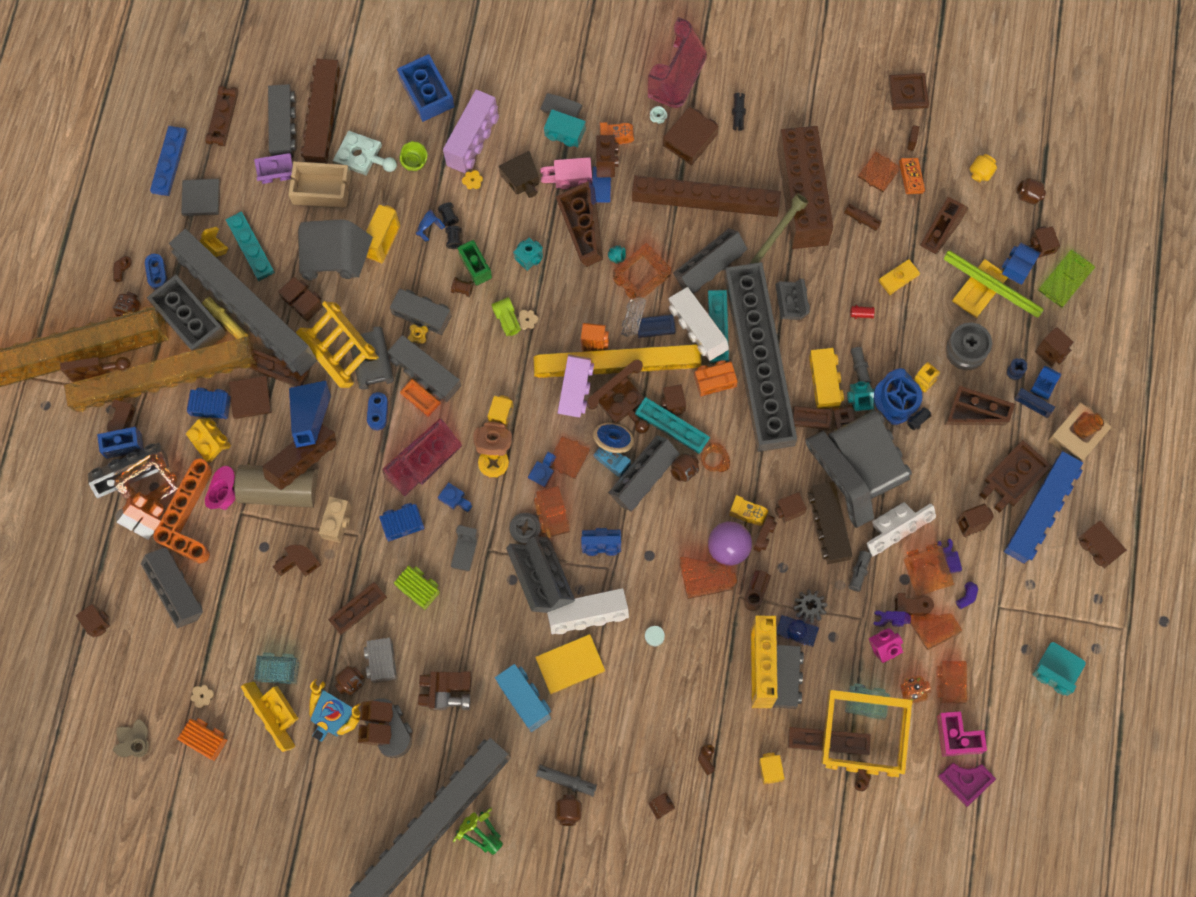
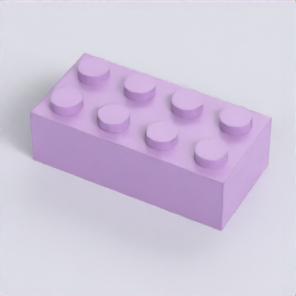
M475 90L443 148L448 167L462 173L472 169L476 155L482 151L484 140L488 139L491 134L492 125L496 124L499 119L495 97Z

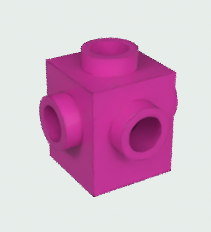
M890 628L868 638L873 653L882 663L903 653L901 647L903 641L898 633L895 634Z

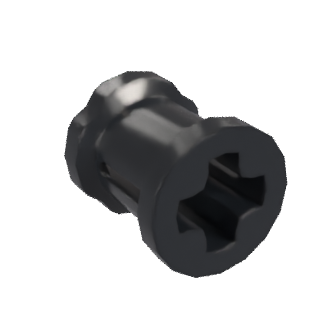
M451 202L444 203L438 207V212L443 217L445 227L459 222L458 216L455 215L453 210L454 205Z
M459 226L447 227L445 229L448 237L446 247L448 249H457L463 245L460 240L462 228Z

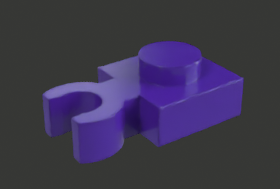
M951 539L947 540V548L942 546L941 541L937 542V549L942 552L941 555L937 556L942 575L962 571L958 552L951 551L953 547Z

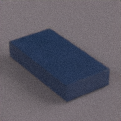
M673 315L636 318L638 338L676 333Z
M1023 388L1019 390L1014 398L1015 401L1046 418L1055 409V406Z

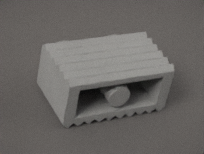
M391 638L366 641L367 647H364L365 659H369V666L366 667L367 678H371L373 683L396 680L397 673Z

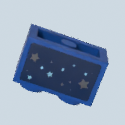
M136 427L97 434L99 452L106 459L128 455L131 452H138L144 449L142 433Z

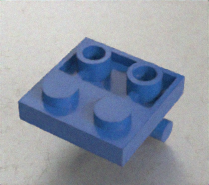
M595 528V530H582V553H586L587 556H597L598 553L614 556L617 553H621V529L607 530V528Z

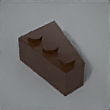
M959 385L956 389L945 425H1007L1010 422L1015 404Z

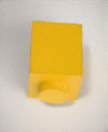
M504 395L494 396L487 416L488 421L499 422L507 427L514 407L513 401Z
M774 752L763 754V758L759 759L763 785L784 781L780 755L775 756Z

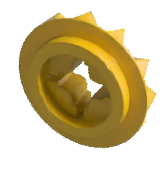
M481 454L478 459L480 471L489 478H498L500 475L505 474L509 465L506 454L503 456ZM489 459H492L493 461L497 459V465L499 468L495 466L489 467Z

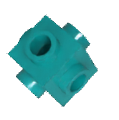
M530 238L526 241H521L517 245V249L513 251L514 259L526 271L533 265H538L543 257V248L540 243Z
M860 381L856 384H850V392H847L848 403L852 404L854 410L874 409V389L871 388L869 382Z

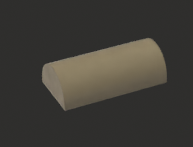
M239 465L235 477L236 501L243 504L314 508L318 470L307 469L305 473L293 480L290 485L280 490L265 479L262 466Z

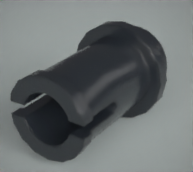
M923 407L915 416L908 418L907 425L912 430H919L921 424L932 416L931 412Z

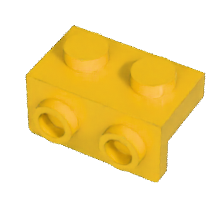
M211 418L198 419L186 433L207 463L212 462L222 450L231 447L227 437L221 433L216 422Z

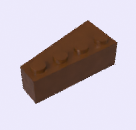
M587 181L556 196L579 259L586 267L603 260L595 188Z

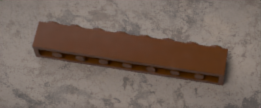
M634 175L632 202L778 217L781 191L636 175Z

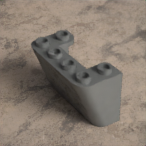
M875 410L828 434L831 441L866 483L871 499L910 480V475H912L907 464L904 465L901 459L903 457L901 450L895 447L892 441L894 438L889 429L886 430L883 424L885 420L880 412L877 413Z

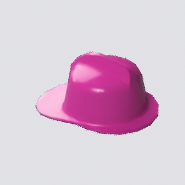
M222 466L214 473L205 496L207 508L227 510L235 501V488L233 487L235 475L231 467Z

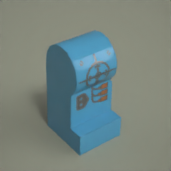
M599 447L593 454L601 464L619 478L631 466V460L620 453H612Z

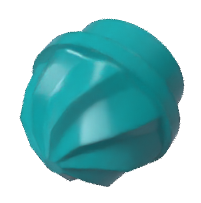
M620 245L613 246L608 251L609 260L615 264L624 262L626 259V249Z

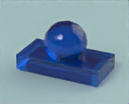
M781 615L776 635L813 647L819 627L807 624L802 620Z

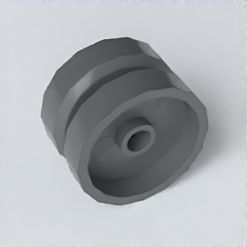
M972 322L961 324L956 327L947 342L946 355L948 360L956 368L966 371L980 367L991 351V335L980 324Z

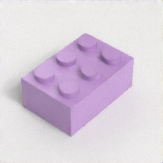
M568 354L558 414L580 417L581 413L585 414L587 401L584 400V395H588L590 389V382H587L588 375L592 376L594 363H591V358Z

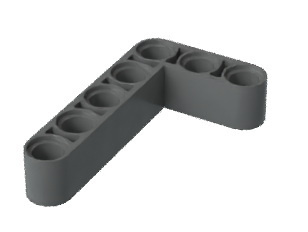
M822 430L805 439L809 451L845 496L848 515L854 527L858 528L873 520L871 496L866 483L827 434Z

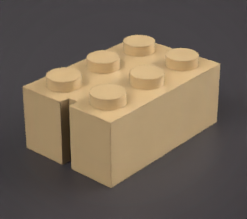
M293 162L292 180L290 181L289 197L292 204L347 208L348 190L350 189L351 181L348 165Z

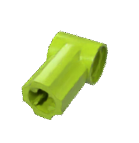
M509 297L491 304L494 314L499 319L506 336H513L521 331Z

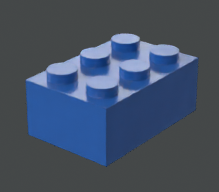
M429 54L397 68L399 80L422 122L455 107L453 97Z

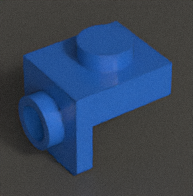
M1044 366L1031 392L1048 400L1061 377V373Z

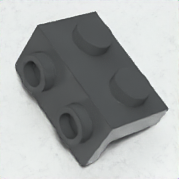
M799 279L796 282L779 281L775 284L781 319L801 320L810 313L804 279Z

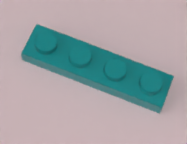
M242 211L225 219L257 280L260 281L274 274L275 272Z
M708 290V315L728 342L727 290ZM729 350L710 360V363H717L723 360L726 363L729 362Z
M647 397L644 398L635 412V415L645 419L651 425L699 455L710 439L708 435Z

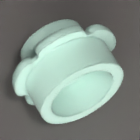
M656 106L650 111V120L654 123L661 124L667 119V112L661 106Z

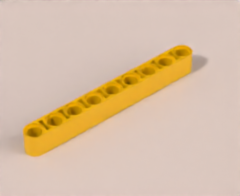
M698 345L541 354L533 357L534 376L537 378L564 377L568 354L591 358V363H594L592 375L619 373L637 359L643 363L641 372L692 369L702 366Z

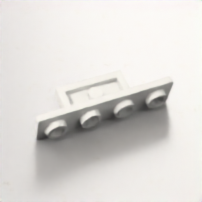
M903 502L873 520V527L880 535L867 542V547L872 557L935 519L934 506L929 504L915 513Z

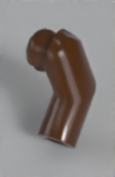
M124 256L114 263L113 281H123V272L131 266L132 262L129 256Z
M711 744L704 745L698 756V762L707 776L716 771L710 762L715 751L714 746Z
M858 769L859 775L854 786L857 791L863 792L869 786L871 775L867 774L865 769Z

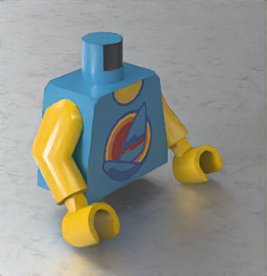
M315 679L310 684L312 691L309 700V716L311 717L310 721L318 725L312 737L322 742L328 732L337 737L354 730L360 720L359 706L361 704L359 703L352 708L324 690L321 692L325 687V682L317 686V679Z

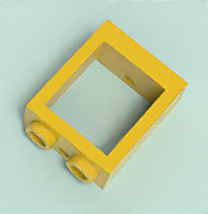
M378 205L366 230L373 237L366 258L382 264L400 228V222L393 207Z

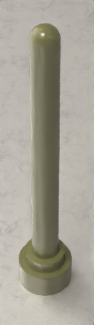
M801 194L794 196L791 203L792 207L751 260L750 264L761 261L797 211L806 207L809 202Z

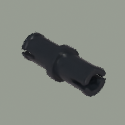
M735 93L733 96L734 108L732 109L733 130L736 131L738 127V131L744 130V115H746V109L744 108L745 94L741 93L740 97V93Z

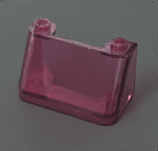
M678 17L674 25V33L676 34L674 47L678 48L670 66L657 64L648 75V98L673 108H679L684 104L707 58V50L689 21Z

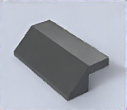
M533 536L526 545L510 543L507 546V552L532 612L548 613L575 601L549 537Z

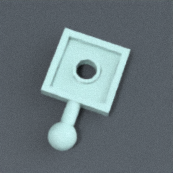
M351 131L347 132L333 159L334 164L348 165L349 170L366 176L373 163L383 166L387 172H392L397 167V162L394 158L388 157L383 159L377 156L382 146L381 142ZM356 150L362 151L359 156L353 155Z

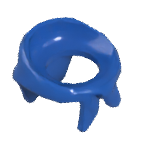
M429 210L424 215L416 231V235L423 238L425 242L430 239L423 234V231L433 222L440 229L445 228V225L435 216L432 210Z

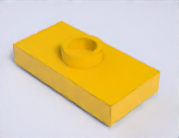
M908 259L881 277L879 283L891 295L918 277L920 272Z

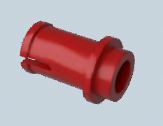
M857 304L851 306L850 317H854V319H874V307H861Z

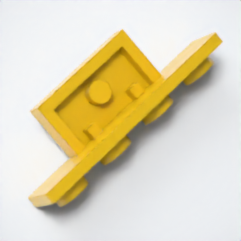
M255 682L241 685L245 697L250 701L255 713L265 724L266 730L272 735L277 747L282 752L293 749L295 744L286 732V729L299 718L279 687L271 688L263 696Z

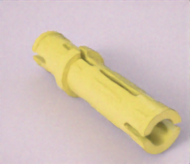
M211 297L206 298L202 302V305L210 312L214 319L218 320L239 343L244 342L248 338V333Z

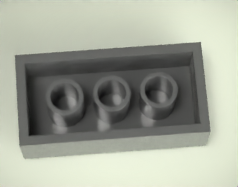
M177 275L146 297L197 358L227 335L221 325Z

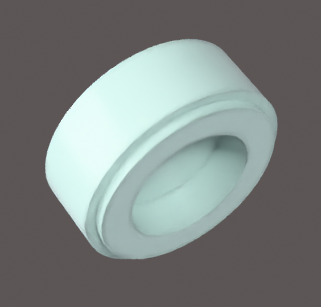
M651 626L646 630L645 640L650 646L656 647L663 643L665 634L662 628Z

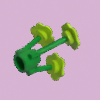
M492 807L480 812L478 816L473 812L469 817H466L459 829L456 830V835L452 842H455L456 839L461 840L463 837L481 848L485 853L487 851L491 855L497 853L502 847L503 842L500 840L501 835L496 832L488 819L491 816L489 812L492 810ZM478 819L480 822L484 821L492 834L485 835L476 827ZM474 830L483 839L482 843L465 833Z

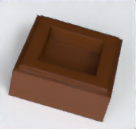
M912 126L907 145L908 150L914 151L920 126Z

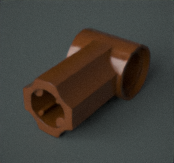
M762 570L754 571L744 599V606L749 611H757L761 607L771 575ZM755 597L758 599V603L752 604L748 598Z

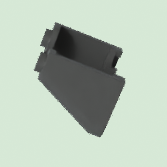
M348 220L301 222L298 228L299 273L302 275V278L310 281L317 278V272L337 271L345 279L359 278L373 237Z

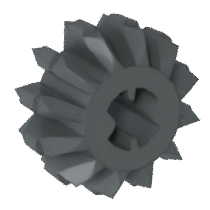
M809 589L806 595L800 592V598H795L794 602L798 605H795L793 609L799 611L796 617L804 616L802 622H806L807 618H809L810 623L813 624L814 618L820 621L822 619L821 615L826 614L823 608L827 607V603H821L825 597L820 596L818 598V591L811 595V590ZM809 603L813 604V608L811 610L807 609Z

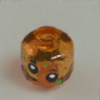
M920 675L906 678L903 684H900L903 699L912 700V704L926 701L928 693H931L929 681H925Z

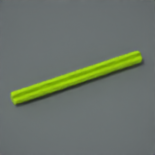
M949 250L945 254V261L1036 318L1042 314L1044 310L1042 307Z

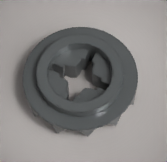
M520 513L510 523V534L514 540L521 544L528 543L533 536L539 535L540 522L530 513ZM527 521L528 528H530L531 530H527L526 533L523 535L522 529H520L519 527H524Z

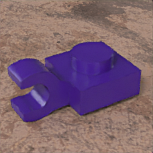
M874 612L876 616L882 617L881 621L873 623L877 627H883L888 622L892 623V626L897 627L911 624V616L906 612Z

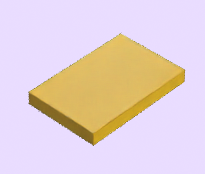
M590 634L535 657L550 695L605 672Z

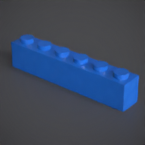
M1063 451L1059 454L1005 548L1004 553L1023 564L1028 560H1033L1037 553L1035 549L1037 544H1042L1047 535L1044 533L1046 528H1051L1056 519L1053 517L1055 512H1060L1065 503L1062 501L1064 496H1069L1074 487L1071 485L1073 480H1078L1083 471L1080 469L1083 462Z

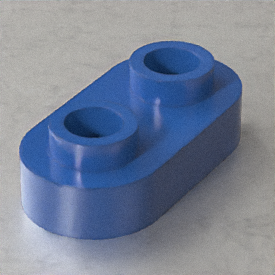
M159 254L147 256L145 259L147 282L152 289L157 290L168 281L165 262Z
M380 392L373 393L369 397L367 411L369 427L378 431L386 426L388 413L387 397ZM381 399V402L376 404L375 400ZM375 417H379L377 422L373 421Z

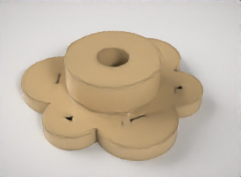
M521 310L517 318L520 328L523 330L527 328L533 329L534 324L539 320L532 310Z
M206 685L202 687L196 686L192 690L191 701L195 702L197 708H202L204 705L211 703L210 699L213 698L214 692L208 689Z

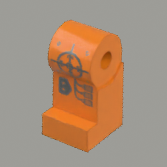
M607 122L600 123V135H615V143H618V145L634 141L632 124L607 125Z

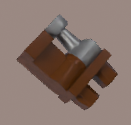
M431 671L430 674L420 675L419 686L430 687L429 694H419L418 705L428 707L430 710H446L452 706H461L462 710H470V694H463L462 698L451 697V692H471V671Z

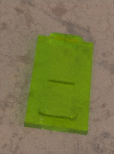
M1071 249L1038 291L1063 308L1095 269V266Z

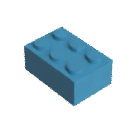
M513 664L495 677L497 684L530 732H533L551 719L549 715L551 713L550 707L544 699L542 701L539 700L540 694L533 683L528 684L527 680L529 679L521 666L517 668Z

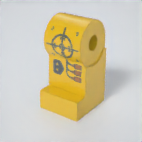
M736 495L729 516L763 526L768 510Z

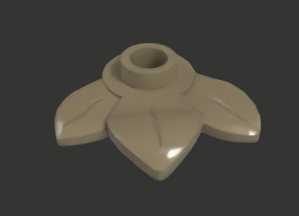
M137 719L133 728H117V738L120 743L113 748V751L118 756L128 757L133 755L135 757H142L147 754L149 742L146 740L148 728L145 723ZM138 744L143 746L140 751L137 750Z

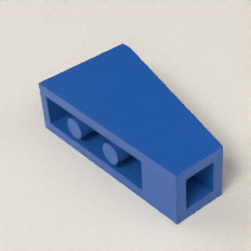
M327 381L289 388L291 432L296 448L316 444L331 398Z

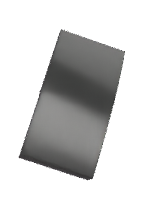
M547 93L540 109L549 114L551 110H555L578 118L582 105L567 98Z

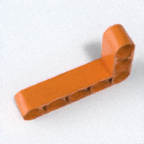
M199 458L191 463L154 532V539L163 548L166 547L174 553L201 564L209 559V550L200 542L180 534L212 475L211 466L204 459ZM201 466H205V470L198 473V469ZM196 483V487L189 490L190 484ZM187 500L186 505L180 507V502ZM173 517H178L176 523L170 524ZM168 534L167 540L161 541L162 536ZM185 541V546L182 549H178V545ZM199 549H203L202 554L198 557H195L196 551Z

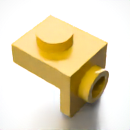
M217 227L205 229L200 239V243L215 257L226 254L229 249L216 238L219 231Z

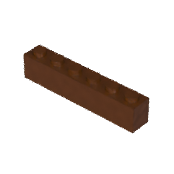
M316 59V65H313L312 68L314 80L310 83L312 94L308 98L309 114L307 113L305 118L307 129L303 132L305 143L301 147V157L308 163L328 164L341 71L338 60Z

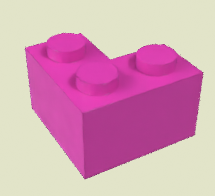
M961 711L940 713L937 716L942 757L982 754L987 751L984 730L964 732Z

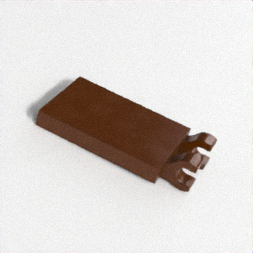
M1022 440L987 476L984 481L988 485L981 491L979 496L985 500L994 490L1003 498L994 507L1000 513L1008 503L1014 507L1052 465Z

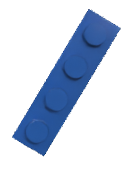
M168 126L150 188L152 194L170 196L187 136L185 128Z

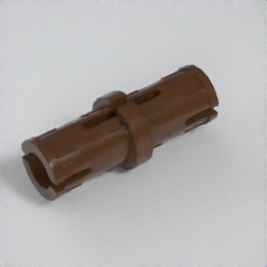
M851 203L844 212L845 215L857 220L860 225L864 224L874 231H877L882 223L881 220L868 214V211H862Z

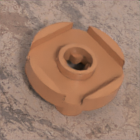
M487 422L480 429L479 427L476 428L473 435L476 451L479 454L505 455L512 444L510 429H506V426L499 422Z

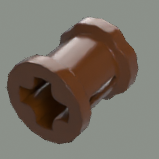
M455 277L451 286V293L465 294L466 297L470 298L474 282L462 281Z

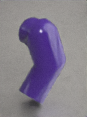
M972 581L967 582L964 586L966 590L965 596L956 601V605L960 610L976 601L979 589L977 584H974Z

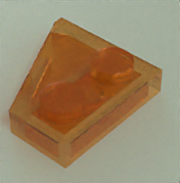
M952 613L941 615L926 614V616L910 615L911 626L927 651L962 633V629Z

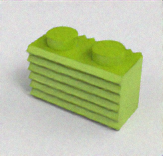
M407 566L394 581V585L423 610H426L440 594L439 589H437L439 585L431 578L426 580L423 577L424 573L418 567L412 568Z

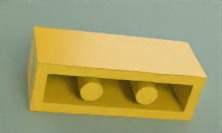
M833 348L811 350L809 361L816 408L830 409L840 407L841 401H844L843 390L839 389L841 374L836 369L838 355L834 354Z

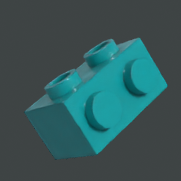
M551 110L544 126V135L549 140H557L563 142L566 146L577 148L586 131V121L555 110Z

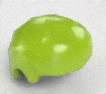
M411 141L403 145L399 161L402 167L408 171H418L426 164L428 153L424 145Z

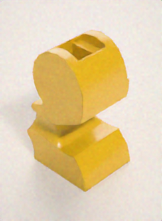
M927 362L913 380L926 393L937 381L940 371Z

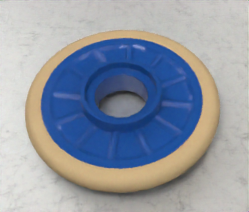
M602 423L593 431V438L596 444L612 453L626 452L634 444L632 433L620 424ZM609 436H614L618 439H612Z

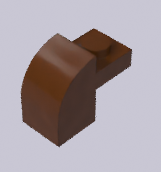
M296 544L284 548L289 555L280 557L275 562L276 564L273 568L282 576L297 565L306 577L320 567L321 564L307 547Z

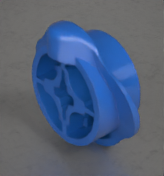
M903 368L889 372L874 389V404L892 425H898L907 421L922 403L923 396L920 386ZM892 384L890 392H887L888 385ZM908 401V407L904 410L905 402Z

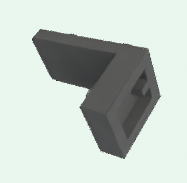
M458 525L456 531L458 539L451 567L470 571L479 533L477 529Z

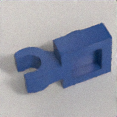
M547 452L543 463L537 461L528 478L546 487L554 473V470L550 467L555 461L556 456Z
M449 482L437 497L439 501L453 510L456 506H459L464 511L469 512L473 507L469 501L463 498L464 492Z

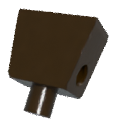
M530 151L498 166L501 177L516 194L525 192L531 198L538 193L535 186L539 184V176Z

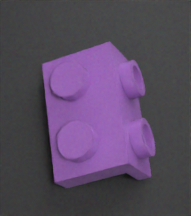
M291 153L254 159L257 172L256 178L257 181L262 180V184L272 183L274 178H280V181L291 179L293 168Z

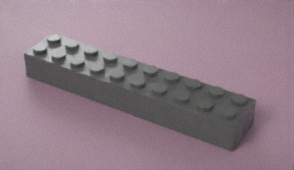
M186 228L169 242L173 249L171 253L177 258L178 263L182 267H186L195 279L198 278L201 281V285L207 291L210 290L219 302L222 301L225 304V308L231 314L234 313L243 325H247L249 331L255 337H259L266 348H271L274 351V355L280 361L283 360L291 372H297L302 376L318 361L311 348Z
M763 263L725 268L724 278L757 452L793 447L796 445L797 435Z
M491 738L488 741L484 739L477 747L479 751L474 756L470 755L463 764L465 766L460 772L458 770L455 771L449 778L451 782L446 787L442 786L435 794L437 798L432 803L429 801L422 808L421 811L423 813L418 819L416 817L413 818L407 825L409 829L404 834L400 833L394 839V846L390 850L386 849L379 856L378 859L380 861L375 867L371 865L364 873L366 877L361 882L357 881L351 887L350 891L352 893L348 897H389L511 759L509 754Z

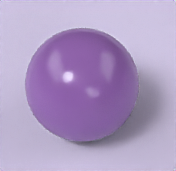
M728 521L720 523L709 535V552L717 562L723 565H737L743 562L751 552V535L743 525L737 522Z

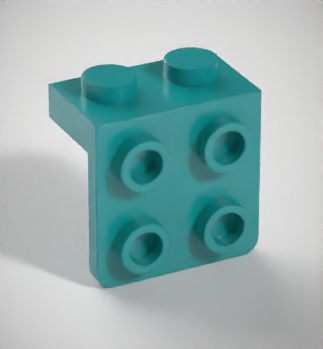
M1052 642L1047 647L1032 675L1039 682L1053 687L1057 693L1068 696L1077 687L1075 683L1086 662L1057 643Z

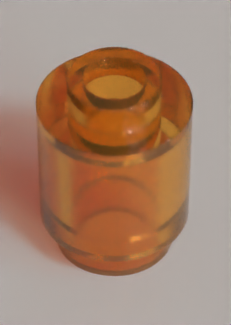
M1090 413L1074 423V431L1081 438H1087L1102 429L1104 420L1100 414Z

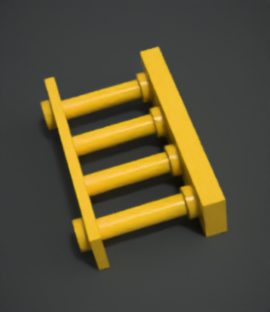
M324 301L322 305L326 308L327 312L312 328L300 327L296 334L311 348L316 359L340 388H350L354 384L350 378L351 373L365 359L377 360L378 356L375 353L374 347L364 340L341 312V307L335 302ZM333 317L339 325L321 342L317 338V333ZM344 331L350 339L333 356L328 351V347ZM356 345L361 353L344 370L339 365V361Z

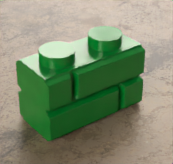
M474 240L457 248L459 257L476 286L492 278L491 270Z

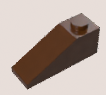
M948 196L920 246L937 255L962 221L968 207Z

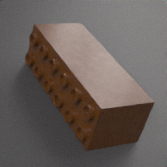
M818 126L781 129L777 152L786 213L792 207V199L796 194H801L809 202L804 209L797 211L788 223L792 249L828 246L833 231V221Z

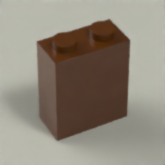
M689 106L663 137V146L692 166L718 135L719 126L714 120L707 119L699 110Z

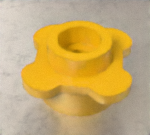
M411 325L408 340L418 344L425 343L428 328L426 326L417 327L416 325Z

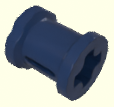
M1021 358L1014 359L1007 368V376L1012 380L1021 379L1027 371V362Z

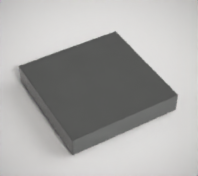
M219 179L183 180L181 208L183 216L219 215Z

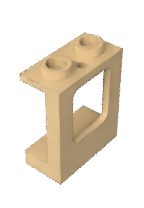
M1080 403L1048 442L1059 451H1063L1082 462L1111 429V426L1106 419L1098 417L1093 413L1089 406ZM1079 416H1082L1098 429V432L1087 443L1070 431L1071 425Z

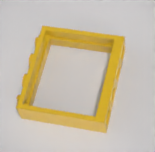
M755 616L750 629L752 708H772L778 698L776 616Z
M828 690L821 763L826 764L825 768L838 770V766L846 767V771L858 772V769H865L867 774L879 775V771L887 772V776L899 777V774H905L912 700ZM835 699L902 707L897 766L829 758Z

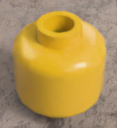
M987 154L977 156L969 168L972 173L971 177L977 182L989 181L997 170L996 160Z

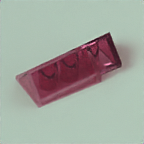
M440 418L382 469L384 478L403 496H406L418 483L423 485L462 447V444Z

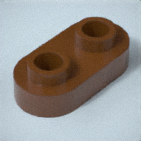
M767 516L753 550L759 553L761 550H766L770 541L767 539L769 532H774L777 522H774L775 517Z

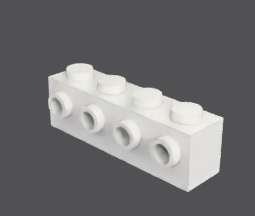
M688 287L668 298L670 312L673 316L677 315L682 329L688 330L690 340L699 345L698 350L702 356L706 355L710 361L729 350L727 339Z
M623 588L575 598L573 603L547 613L552 634H564L570 630H583L589 626H602L607 622H620L629 618Z

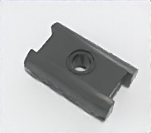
M373 327L374 331L360 334L367 343L374 347L378 358L371 361L365 359L355 369L359 389L365 390L369 389L368 385L384 381L390 384L394 381L382 327ZM356 345L350 349L352 359L354 360L361 351Z

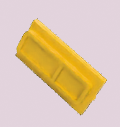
M986 259L978 267L1003 284L1008 279V277L1002 275V270ZM970 277L952 302L977 318L996 292Z

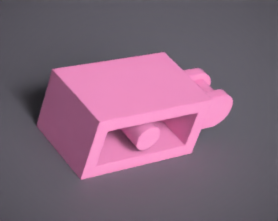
M590 157L554 160V166L542 167L540 169L542 174L541 182L556 183V188L569 189L587 181L592 184Z

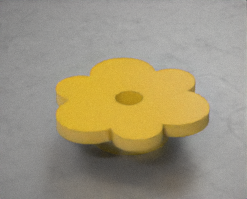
M477 170L466 172L465 177L462 178V183L467 186V189H479L481 187L480 182L483 181V177L480 176Z

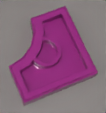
M954 762L937 776L966 807L996 780L983 764L976 768L966 769L959 767Z

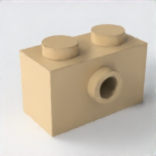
M329 497L318 532L322 539L341 543L345 528L348 527L350 521L349 515L352 506L349 501Z

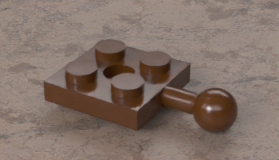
M97 357L60 363V370L72 382L81 384L86 380L101 381L104 378L110 377L109 370L117 369L120 372H126L129 370L131 363L126 357H120L116 362L103 363Z
M630 381L622 387L618 385L614 389L616 392L608 399L604 397L599 401V405L615 424L629 416L635 423L634 427L638 433L644 434L649 430V422L635 415V410L640 406L644 398ZM621 394L624 396V400L616 402L614 397Z

